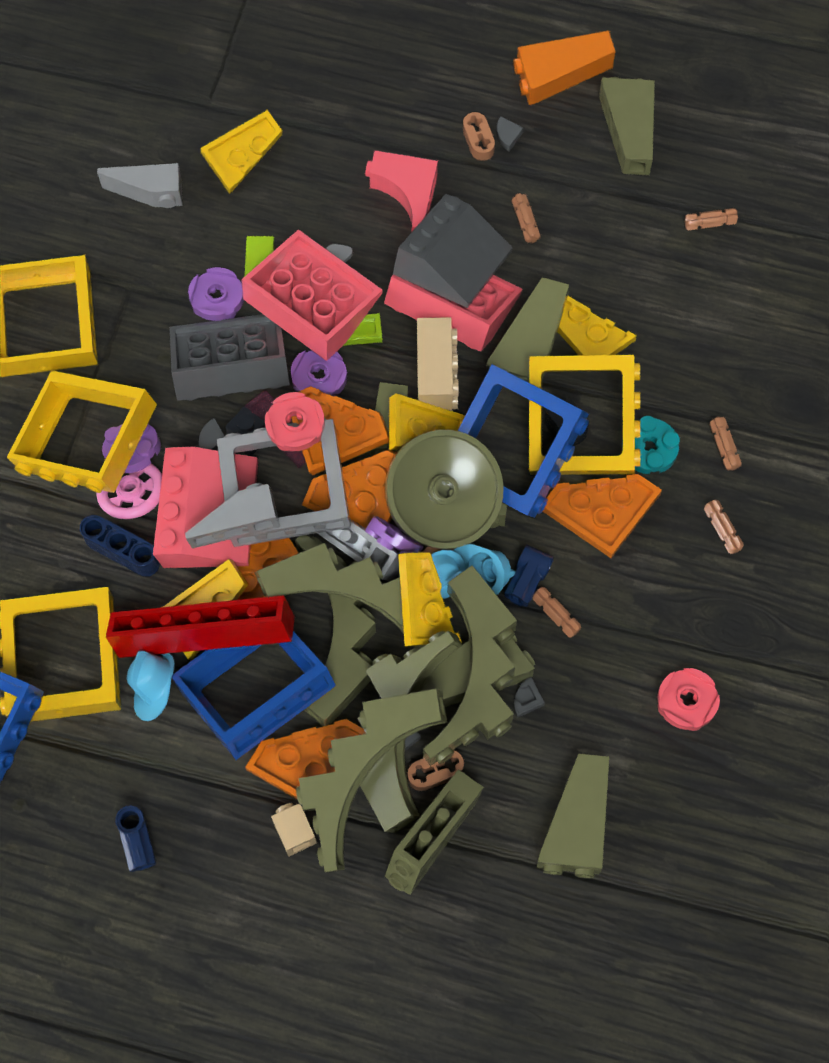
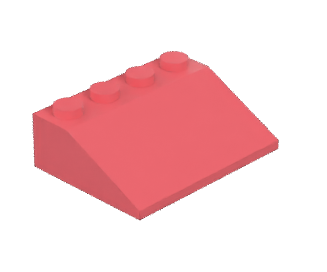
M297 230L242 279L244 301L326 361L348 341L383 292L377 285L300 230Z
M392 275L384 304L416 320L417 318H451L452 328H457V340L466 344L469 348L481 352L493 339L523 289L493 275L470 306L466 308L396 275Z
M199 447L165 448L153 549L154 557L163 568L219 567L228 559L233 560L236 566H249L251 544L234 547L229 539L192 549L186 539L185 533L225 502L217 450ZM234 454L239 491L257 482V457Z

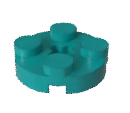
M644 416L640 419V438H635V449H640V466L635 467V471L643 474L657 471L661 473L674 464L679 452L680 437L670 425L651 416ZM652 441L658 449L647 451L645 450L646 444L644 442Z

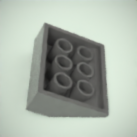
M445 194L399 246L393 275L468 308L512 252L513 247L470 204L461 201L455 196Z
M263 314L169 327L171 372L177 401L195 400L209 396L219 397L238 392L248 393L266 388L277 389L290 385L282 328Z

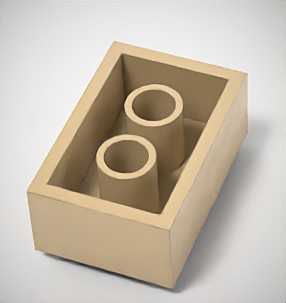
M417 318L418 400L450 411L458 409L457 328H452L451 318Z

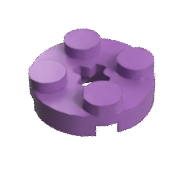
M214 267L207 269V273L201 276H195L188 289V296L194 313L211 321L234 318L244 302L242 283L237 279L236 274L226 268ZM216 290H221L222 296L219 298H213L210 295V293H215Z
M312 350L308 352L303 351L296 356L291 366L292 383L296 392L311 386L328 395L337 396L344 389L347 382L346 365L338 352L326 361ZM320 369H323L325 375L323 378L317 379L312 374L313 371L318 372Z
M149 423L124 473H134L148 467L151 464L150 459L154 454H159L161 449L160 438L156 430ZM123 424L111 427L105 432V441L102 446V453L105 459Z
M373 516L365 530L369 535L376 538L379 544L391 551L394 548L400 551L399 554L420 553L423 549V545L415 542L402 533L399 528L377 516Z

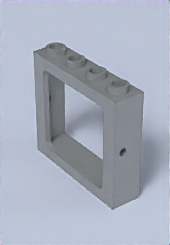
M324 418L325 427L321 436L331 502L330 507L326 510L278 518L280 524L278 528L230 539L234 547L351 527L338 439L333 419ZM288 423V424H287L288 426H293V427H298V426H299V424H297V423ZM259 428L254 430L253 433L242 435L230 433L225 435L224 438L217 439L224 501H227L239 491L234 453L277 446L269 438L266 428Z

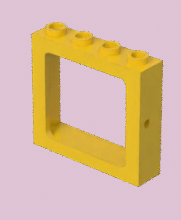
M80 255L0 265V377L98 365L91 275L86 256ZM76 283L81 348L8 357L4 304L5 293L15 290Z
M634 355L529 356V383L542 389V374L548 371H620L622 373V454L619 456H572L568 462L564 461L559 472H561V475L634 474L635 467L640 466V449H635V438H640V420H635L634 409H640V392H634V381H640V363H634ZM529 400L530 475H536L546 457L542 455V406Z
M51 370L7 458L15 465V470L24 476L34 474L49 482L60 480L71 487L81 485L96 493H101L102 491L114 493L157 404L149 393L142 388ZM72 398L130 409L99 473L40 460L68 402Z
M108 587L0 601V629L2 639H0V657H3V668H0V672L17 678L14 619L17 615L95 605L98 609L102 686L99 689L42 696L40 707L34 712L30 722L121 710L118 657L106 639L110 613L114 612L113 596ZM4 692V697H0L1 714L7 718L17 699L16 696Z

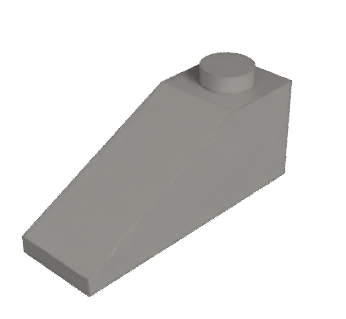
M178 163L97 168L103 189L153 207L171 208L182 206V178Z
M255 483L247 486L244 490L238 491L188 530L185 535L192 549L280 527L273 493L269 484Z
M350 519L351 527L317 533L357 562L369 557L372 562H377L383 574L382 580L390 582L399 578L398 554L400 551L394 548L392 551L377 542L376 538L365 532L366 528Z

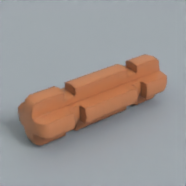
M516 194L512 198V204L516 210L515 213L523 231L524 239L527 243H535L536 240L540 239V232L538 227H535L537 224L532 209L528 206L530 203L525 194Z
M730 208L724 209L725 212H722V210L701 212L698 216L696 213L687 214L684 219L686 230L698 229V226L703 229L723 226L722 223H725V225L736 224L738 220L737 210Z
M724 417L714 418V420L710 421L709 425L712 433H716L714 439L721 457H724L722 461L727 471L736 470L741 467L742 462L739 454H735L737 448L731 432L726 430L729 428L727 421Z
M718 500L707 503L704 510L707 516L712 518L711 523L720 539L726 542L724 546L728 553L734 554L739 552L744 544L741 538L735 535L737 531L726 512H722L723 507Z
M545 587L539 588L534 593L533 600L539 607L543 606V611L558 627L562 626V631L568 637L575 636L580 631L581 624L575 618H570L571 614L555 597L551 598L552 594Z

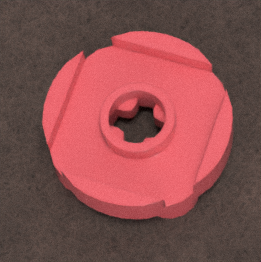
M290 392L277 397L272 402L273 405L265 415V427L269 438L280 450L301 451L321 440L325 419L322 407L315 399L312 400L300 392ZM292 416H296L298 420L303 419V422L298 427L287 425V423L291 422Z
M693 668L670 673L663 680L657 695L659 713L671 725L684 730L697 731L702 726L708 724L715 716L720 704V698L714 681L706 673ZM688 692L692 693L696 704H689L688 706L683 704V699L680 698V695L686 696Z

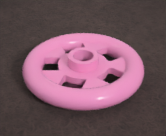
M153 464L138 472L129 473V475L121 478L116 488L117 497L109 498L108 492L102 491L101 493H96L97 501L103 511L118 519L141 517L152 511L159 504L162 473ZM142 473H146L151 478L143 482L138 477ZM145 490L152 492L147 500L141 499ZM122 502L133 503V506L130 508L121 507Z

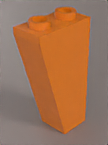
M609 31L518 47L517 58L514 59L513 63L516 75L520 74L521 94L526 95L529 105H533L613 68L615 48Z

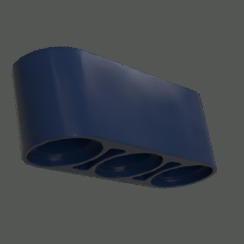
M89 515L81 521L80 532L87 546L141 576H151L158 571L160 563L153 555L154 546L151 543L98 515ZM101 529L98 535L89 536L93 530ZM117 543H126L122 549H114ZM144 555L151 556V559L145 563L138 562Z

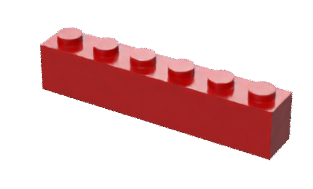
M284 595L111 612L106 639L119 658L135 657L139 651L156 655L292 642L295 616Z

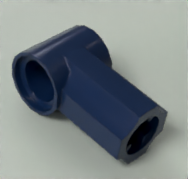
M526 545L518 560L515 575L505 592V597L518 606L527 607L540 581H543L548 574L554 557L530 545Z
M132 805L121 808L116 815L115 823L119 829L129 872L141 871L156 865L147 828V820L140 809ZM128 816H138L139 823L136 828L130 830L124 828L123 823Z

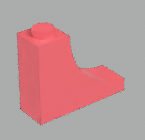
M374 151L373 160H368L365 174L366 177H370V188L385 192L400 202L410 217L413 232L430 212L438 177V161Z

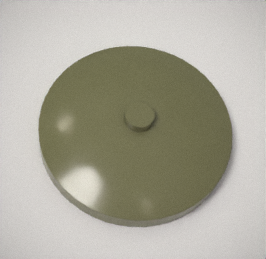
M435 430L413 438L397 452L386 475L385 498L394 522L409 538L432 548H457L477 540L493 525L503 501V479L496 459L480 441L460 431Z

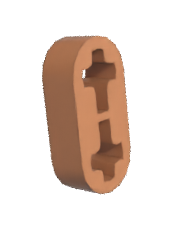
M471 112L467 114L463 120V133L470 152L477 160H488L493 156L495 150V141L488 122L481 113ZM472 123H475L476 126H479L478 132H476L474 126L471 125ZM479 141H482L483 146L487 147V149L483 150L482 147L479 146Z
M453 750L454 755L450 760L458 762L455 765L454 772H450L448 768L438 771L437 768L443 767L445 762L443 764L436 762L430 767L424 758L418 760L408 768V783L413 789L418 791H425L449 782L458 769L463 772V757L460 753ZM417 769H421L423 773L434 771V773L426 776V782L421 783L420 779H413L416 776Z

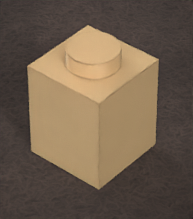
M285 804L276 810L275 815L271 816L288 857L317 844L315 835L300 804Z

